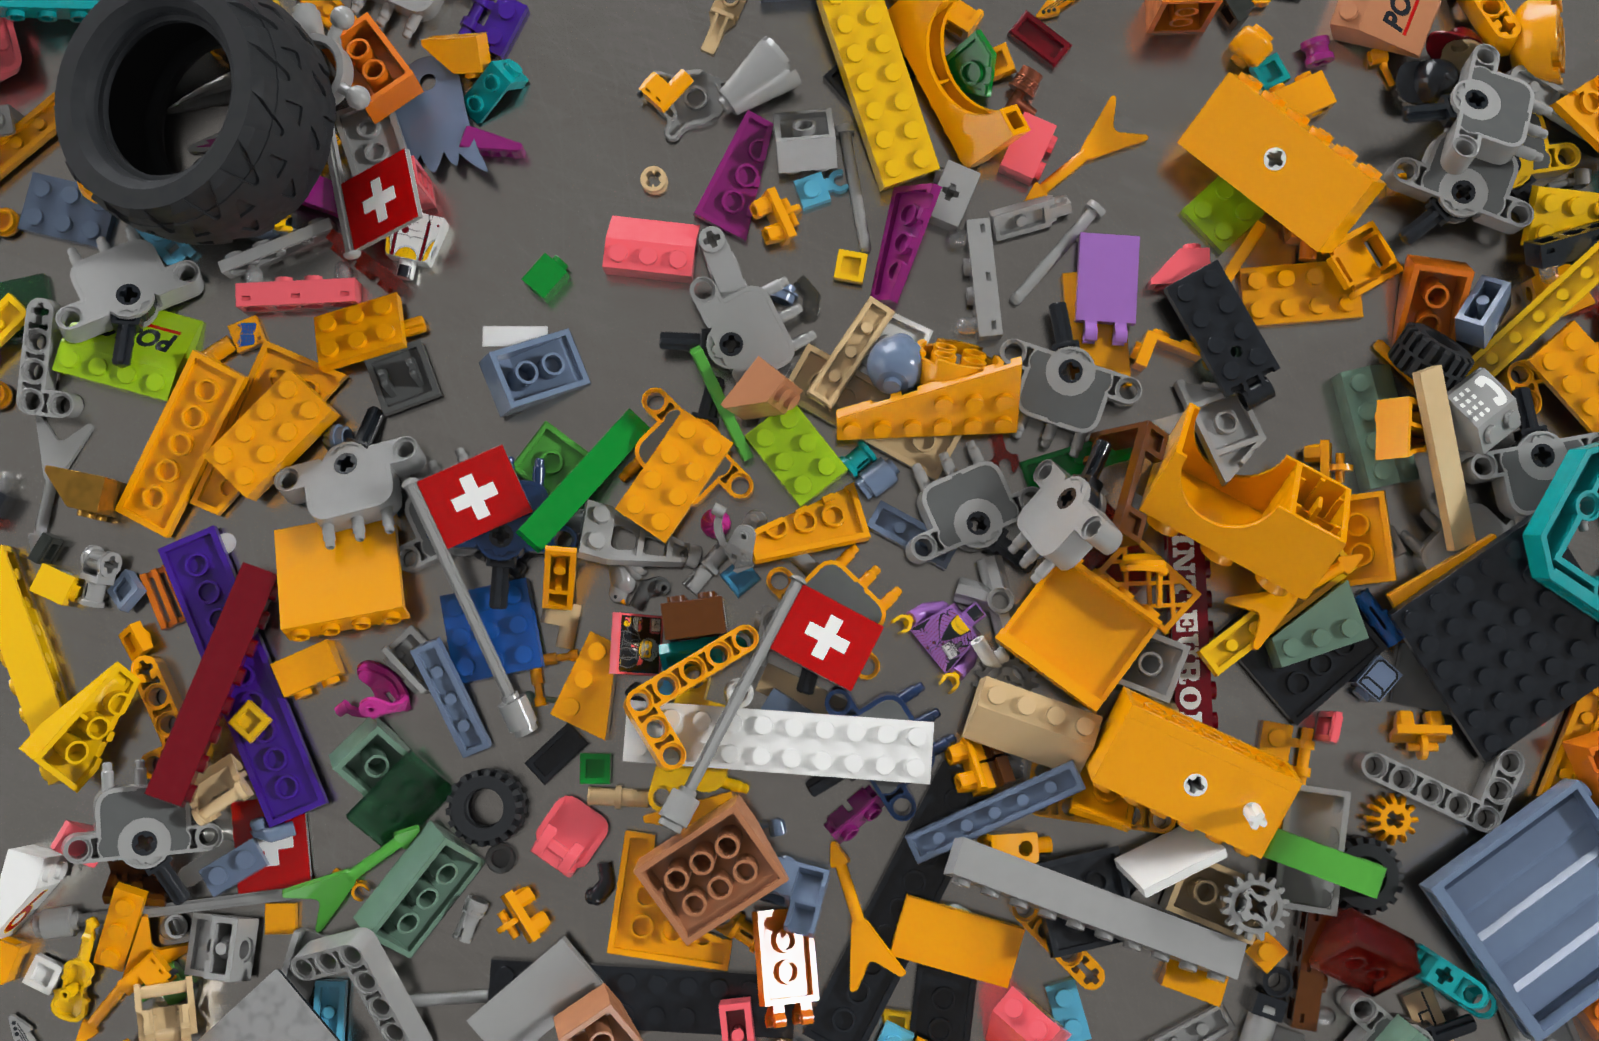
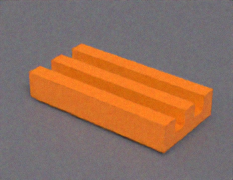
M161 565L162 567L150 570L151 572L143 573L139 576L147 590L146 594L160 628L165 631L186 622L166 569L164 565ZM165 573L182 615L181 617H177L161 574ZM152 578H154V581H155V583H156V586H157V588H158V591H159V593H160V596H161V598H162V601H163V603H164V606H165V608H166V610H167V613H168V615H169V618H170V620H171V621H169V622H168V620H167V617H166V615H165V612H164V610H163V608H162V605H161V603H160V600H159V598H158V595H157L156 590H155V588H154V585H153V583H152V580H151Z

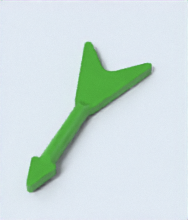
M419 825L395 831L393 839L351 869H344L283 889V898L317 900L319 908L315 930L320 933L355 885L356 879L401 847L407 849L420 832Z

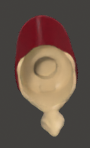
M1455 27L1450 31H1434L1430 33L1426 40V51L1432 59L1448 60L1461 71L1475 47L1479 44H1484V41L1469 28Z

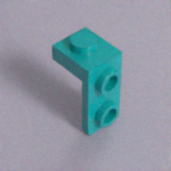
M511 59L491 61L464 96L466 112L477 124L482 123L507 91L522 89L527 84L529 79L522 73L523 70L518 63Z

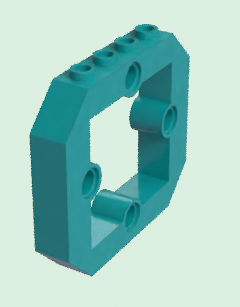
M1599 442L1568 450L1522 536L1531 577L1599 622V575H1588L1562 557L1580 522L1594 521L1599 517V494L1597 493L1599 489Z

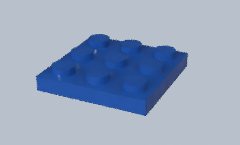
M525 577L509 581L508 606L503 610L492 609L489 606L491 585L468 590L506 674L509 675L545 667L529 578ZM455 593L439 596L450 658L463 684L494 678Z

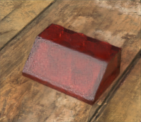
M1351 907L1341 911L1337 917H1333L1326 922L1309 959L1310 967L1355 989H1359L1372 997H1376L1421 973L1414 939Z

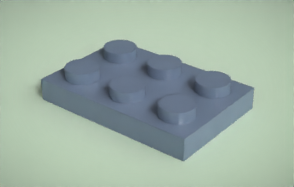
M33 172L17 228L24 232L98 249L96 239L99 236H103L109 243L116 217L99 204L85 198L78 189L77 182Z

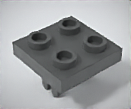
M421 339L407 343V348L364 360L381 409L386 417L442 396Z

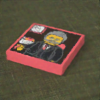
M622 612L612 613L609 674L656 676L660 673L661 660L658 645L662 644V616Z

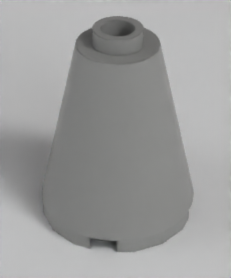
M764 36L719 90L721 98L718 99V102L727 114L733 112L737 116L797 88L802 84L796 69L791 72L789 71L791 69L788 64L790 60L770 37Z

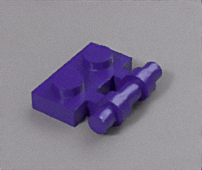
M472 0L473 5L468 15L463 16L459 24L461 28L458 34L487 32L490 55L503 60L529 10L528 6L517 0H497L496 3L490 0ZM483 10L490 13L484 26L477 23Z

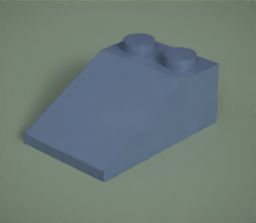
M569 328L489 352L479 362L500 418L529 409L590 384Z

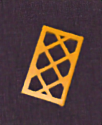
M1141 540L1138 546L1144 550L1145 554L1158 555L1148 544ZM1127 547L1118 548L1101 567L1097 568L1109 577L1107 582L1116 589L1121 586L1129 591V586H1146V605L1157 608L1156 603L1152 604V585H1156V581H1151V572L1145 571L1146 581L1129 582L1128 572H1123V582H1116L1105 572L1112 564H1120L1122 562V559L1117 558L1121 554L1122 558L1127 555ZM1167 562L1169 580H1163V585H1169L1170 603H1163V608H1170V620L1165 625L1161 624L1158 628L1164 635L1168 634L1172 626L1202 595ZM1181 584L1192 595L1184 603H1175L1174 585ZM1135 598L1133 599V601L1139 604L1141 607L1145 605L1140 604Z

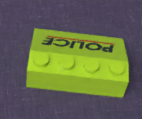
M164 310L159 311L153 323L143 328V333L135 334L131 365L126 368H120L112 363L117 333L114 329L80 343H70L62 338L52 370L68 377L167 403L192 350L197 348L204 322ZM78 322L71 323L69 327L75 326Z

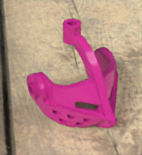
M373 660L361 662L357 666V674L359 679L371 688L374 697L362 699L359 707L352 706L347 700H343L334 707L335 713L340 717L348 713L351 716L370 717L372 719L395 712H408L411 709L409 692L400 677L388 667ZM390 692L395 701L391 702L386 693Z

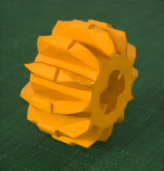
M1387 793L1384 798L1381 795L1375 796L1377 806L1370 803L1366 805L1367 809L1372 811L1371 815L1363 817L1365 821L1372 822L1366 830L1368 833H1376L1375 840L1383 842L1386 839L1388 845H1395L1396 840L1402 843L1407 841L1405 832L1409 834L1416 833L1410 824L1411 822H1418L1419 819L1418 817L1410 816L1415 810V806L1411 804L1406 805L1407 798L1405 796L1396 798L1394 793ZM1389 813L1395 815V819H1391L1394 821L1393 825L1387 824L1386 819H1390L1387 816Z

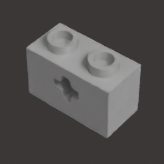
M948 160L945 168L940 167L933 183L941 186L942 189L928 223L956 234L979 182L981 173L951 160ZM949 191L954 193L950 201L945 200V195Z

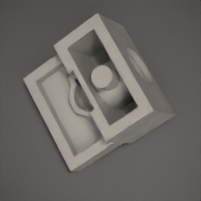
M193 912L184 975L203 977V979L224 982L251 981L259 918Z

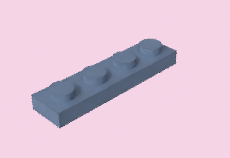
M440 636L413 647L410 653L462 757H468L491 747L492 741Z

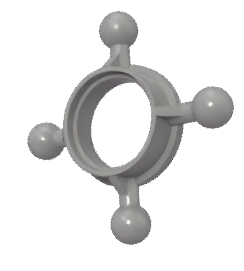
M340 5L335 7L330 13L332 25L327 35L320 33L308 35L319 50L329 49L334 55L336 75L331 87L336 105L346 97V101L351 108L362 110L370 104L371 96L365 87L361 85L352 86L354 78L353 63L348 53L342 48L340 38L343 30L353 26L355 16L349 7Z

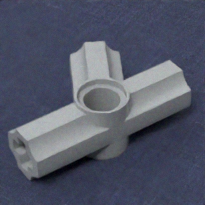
M993 555L977 560L976 563L981 582L960 577L953 602L965 606H970L972 603L977 602L984 611L989 612L995 636L1001 628L1005 627L1016 612L1014 595L1010 589L1001 555ZM997 594L1006 596L1008 606L1005 609L995 608L992 604L993 596Z

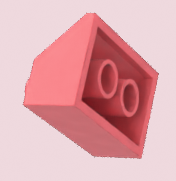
M612 216L605 239L603 270L606 275L691 284L695 275L700 225Z

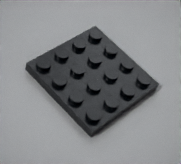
M1242 609L1216 631L1215 634L1217 636L1247 614L1249 610ZM1362 618L1369 636L1368 639L1282 668H1273L1264 643L1258 650H1251L1238 661L1294 726H1297L1363 670L1376 655H1380L1388 647Z

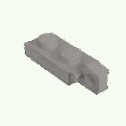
M1047 195L988 211L992 237L995 241H1001L1052 227V222L1057 221V217L1072 213L1071 201L1067 195L1055 197Z

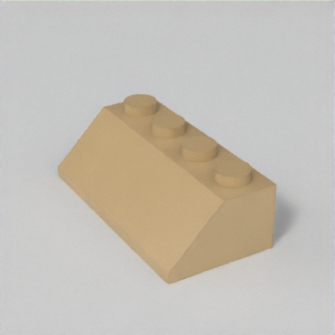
M985 676L979 680L961 737L1051 769L1073 759L1080 773L1095 746L1103 717Z

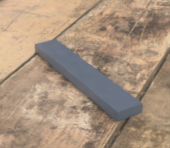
M1072 759L906 834L905 838L917 864H920L951 850L955 838L976 839L1086 789V786Z

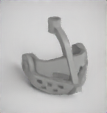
M716 502L711 511V514L715 515L714 532L719 544L734 565L733 571L738 574L754 567L753 550L756 540L754 529L767 524L765 513L757 509L749 511L741 525L736 527L731 538L727 540L722 528L723 516L727 508Z

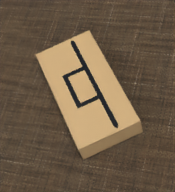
M1423 985L1399 995L1408 1017L1415 1022L1420 1023L1427 1020L1434 1026L1446 1021L1431 987Z

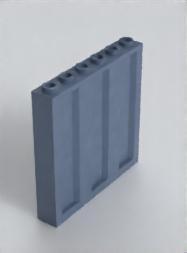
M1563 778L1418 884L1522 1035L1531 1041L1544 1040L1599 999V806H1596L1591 799L1592 792L1584 782L1569 778Z

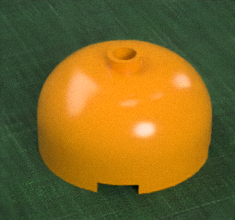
M1527 0L1517 8L1514 15L1521 24V32L1509 54L1512 68L1523 65L1535 77L1557 85H1563L1564 81L1560 73H1565V28H1563V19L1560 17V13H1563L1562 0Z
M937 338V341L931 344H927V341L924 339L917 341L921 347L920 355L922 357L919 386L930 382L951 381L983 371V367L992 364L995 365V368L1004 365V361L1000 356L993 355L991 358L982 352V347L974 344L944 338ZM956 354L962 355L960 364H956Z

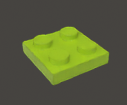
M1218 176L1180 211V214L1221 255L1259 220L1265 212L1227 181Z

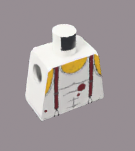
M422 213V219L386 237V255L391 260L399 262L396 277L413 281L416 266L426 268L433 266L449 229V224L445 218Z

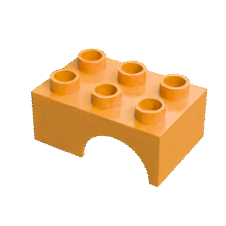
M1190 402L1169 435L1163 461L1153 463L1139 511L1148 516L1147 523L1157 532L1170 537L1177 536L1180 532L1200 543V549L1203 554L1214 563L1221 566H1231L1235 562L1255 573L1256 581L1266 591L1277 596H1286L1290 592L1306 601L1346 545L1352 489L1289 455H1286L1279 464L1265 472L1254 475L1235 474L1227 485L1221 486L1211 463L1205 458L1197 445L1195 421L1201 408Z

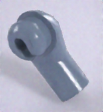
M258 817L250 821L251 835L260 840L272 843L296 835L293 821L271 828L267 826V821L264 817Z

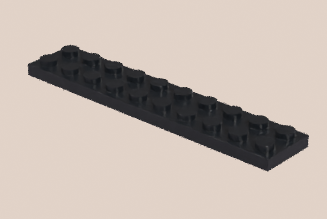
M944 759L940 763L863 913L864 918L869 921L889 949L891 948L906 894L939 903L952 878L943 874L951 850L917 864L905 835L995 794L973 797L972 792L958 793L954 784V777L956 774L965 771L956 765L950 766ZM851 938L813 1010L814 1023L806 1024L802 1031L803 1035L815 1041H868L901 978L878 963L871 962L868 965L859 989L851 992ZM896 957L905 969L909 961Z
M492 958L488 1001L536 960ZM588 963L621 1001L637 1030L722 1035L718 1006L720 1000L751 996L755 1037L793 1039L792 1011L795 1003L784 1004L787 1018L786 1027L766 1028L765 1014L768 1006L759 1007L757 973Z

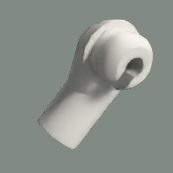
M978 636L971 641V645L979 659L988 667L1000 668L1003 663H1007L1010 659L1003 647L993 651L984 636Z

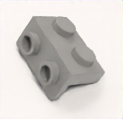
M410 625L389 646H384L381 649L386 655L383 660L393 671L396 672L398 669L406 677L404 683L412 692L416 694L419 691L421 694H428L430 691L410 653L413 647L425 643L427 640L413 625Z

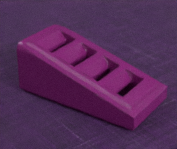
M466 126L459 147H470L473 139H475L481 156L525 158L526 155L522 143L472 126Z

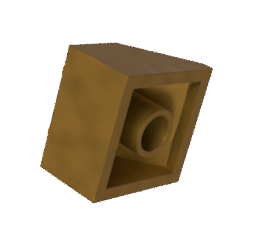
M50 465L45 466V473L65 505L78 509V516L104 522L107 521V517L119 518L120 513L116 512L115 508L123 494L126 483Z

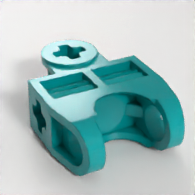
M1419 943L1417 945L1419 950L1409 965H1404L1402 968L1405 972L1424 985L1432 987L1440 995L1478 1019L1487 1020L1496 1014L1498 1009L1497 1000L1480 981L1423 944ZM1483 996L1480 1002L1474 1004L1478 997ZM1489 999L1491 1000V1008L1489 1011H1487L1486 1013L1476 1012L1477 1010H1481L1484 1007H1486L1489 1002Z

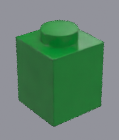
M544 253L521 280L531 291L548 304L571 277L566 271L569 266L557 255L551 258Z

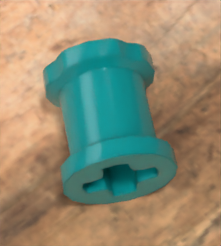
M862 440L858 441V446L845 457H839L847 467L849 475L854 479L858 477V472L866 465L877 460L874 452Z

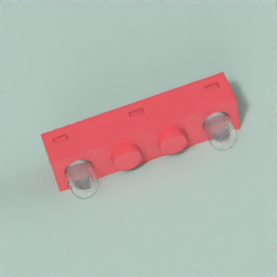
M339 261L335 264L333 279H323L320 275H307L304 277V280H293L292 277L280 276L275 277V281L263 282L262 269L257 265H251L245 270V283H235L236 307L244 313L345 308L362 303V284L355 277L352 278V267L346 261Z

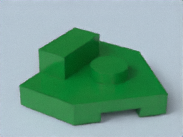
M976 30L946 56V60L954 80L963 92L982 97H991L997 54L982 30Z

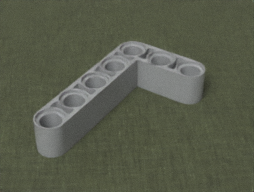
M1506 749L1501 751L1496 757L1485 763L1471 796L1381 753L1360 752L1353 759L1352 765L1355 773L1369 782L1399 796H1405L1408 800L1471 830L1490 833L1501 824L1526 763L1524 756L1517 750ZM1505 755H1508L1511 760V765L1507 770L1502 767V759ZM1372 757L1376 763V768L1369 774L1365 769V762L1368 758ZM1399 770L1403 774L1404 779L1403 783L1397 787L1393 782V776ZM1493 783H1496L1499 787L1498 795L1495 798L1490 795L1489 791ZM1425 784H1428L1431 788V795L1425 800L1421 795V789ZM1456 797L1459 801V808L1453 813L1449 808V803L1452 798ZM1484 810L1487 820L1485 824L1480 826L1477 817Z
M360 927L311 940L291 960L290 970L292 974L302 981H310L347 972L384 1041H433L380 941L370 929Z

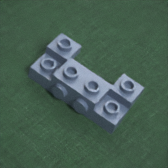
M781 855L778 859L787 873L789 881L759 900L788 908L783 926L784 931L814 938L830 879V870L796 862L792 857Z

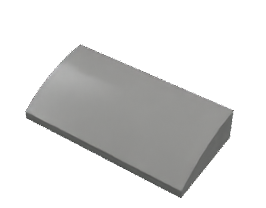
M1302 785L1282 820L1281 829L1344 852L1351 792ZM1277 862L1275 874L1277 881L1274 887H1284L1285 892L1280 896L1290 900V903L1283 905V908L1337 917L1340 885Z
M564 936L466 1021L483 1041H538L555 1026L553 1020L555 1015L604 982L566 936Z

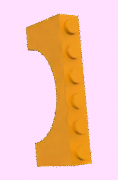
M899 0L888 9L898 43L963 166L972 168L984 164L1031 131L1017 104L999 110L982 107L966 96L954 80L945 56L944 30L947 17L958 0Z

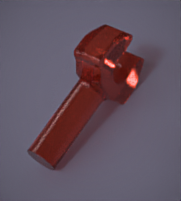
M1002 433L990 434L995 455L989 462H993L999 467V462L1005 460L1009 463L1011 473L1015 474L1019 465L1018 455L1011 454L1006 450Z

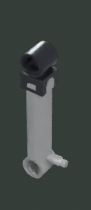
M1277 964L1268 974L1258 969L1256 972V983L1261 991L1251 988L1245 1007L1248 1012L1239 1041H1272L1277 1023H1282L1288 1002L1283 1000L1282 997L1287 996L1293 988L1294 981L1288 970ZM1273 973H1279L1280 983L1276 987L1270 988L1268 984L1269 977Z

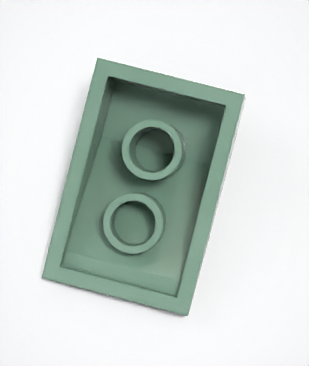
M368 717L328 755L332 769L397 825L442 783L401 738L379 718L372 719Z

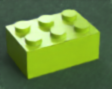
M797 405L792 410H788L784 415L766 418L744 436L748 445L799 508L808 505L848 472L844 463Z

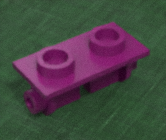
M870 785L865 789L862 787L847 800L853 808L850 813L841 805L826 818L827 822L824 826L839 844L854 838L859 832L858 828L866 821L874 820L882 812L881 808L885 805Z

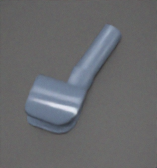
M781 818L758 820L762 829L769 828L770 837L781 836L787 832L785 822Z

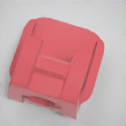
M564 796L555 802L536 831L537 840L531 847L530 852L566 877L571 878L578 868L584 867L589 863L606 838L609 831L608 822L600 813L587 806L578 798Z

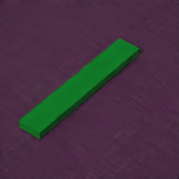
M629 408L515 533L537 553H540L631 452L650 427Z

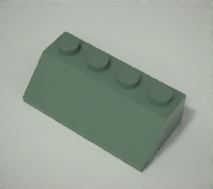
M1390 364L1361 367L1340 372L1332 377L1331 381L1360 493L1419 480L1420 477L1414 454L1405 458L1375 460V412L1377 400L1398 397Z
M429 820L354 915L353 919L359 927H365L373 931L382 945L411 958L486 863V860L452 832Z

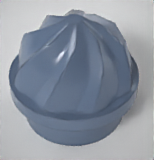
M334 424L325 431L322 441L325 448L329 451L333 446L345 442L346 438L353 439V433L348 426Z

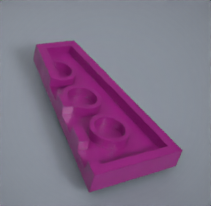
M935 183L893 188L870 296L883 304L898 303L942 189L941 186Z

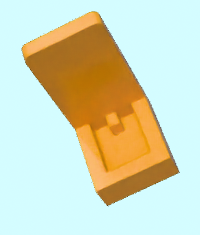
M1148 329L1143 335L1141 342L1136 341L1129 355V358L1134 359L1130 368L1140 372L1147 367L1155 346L1194 362H1197L1202 357L1193 342L1188 340L1176 341L1169 338V333L1160 329H1153V331Z

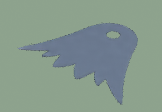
M434 56L422 57L412 62L408 66L415 74L419 84L421 78L426 74H432L436 79V83L432 89L423 90V93L395 111L407 148L410 150V155H414L417 160L421 155L423 162L433 173L436 172L444 152L449 161L455 166L458 165L459 154H461L474 166L488 172L475 139H473L470 147H459L466 126H470L459 75L453 74Z

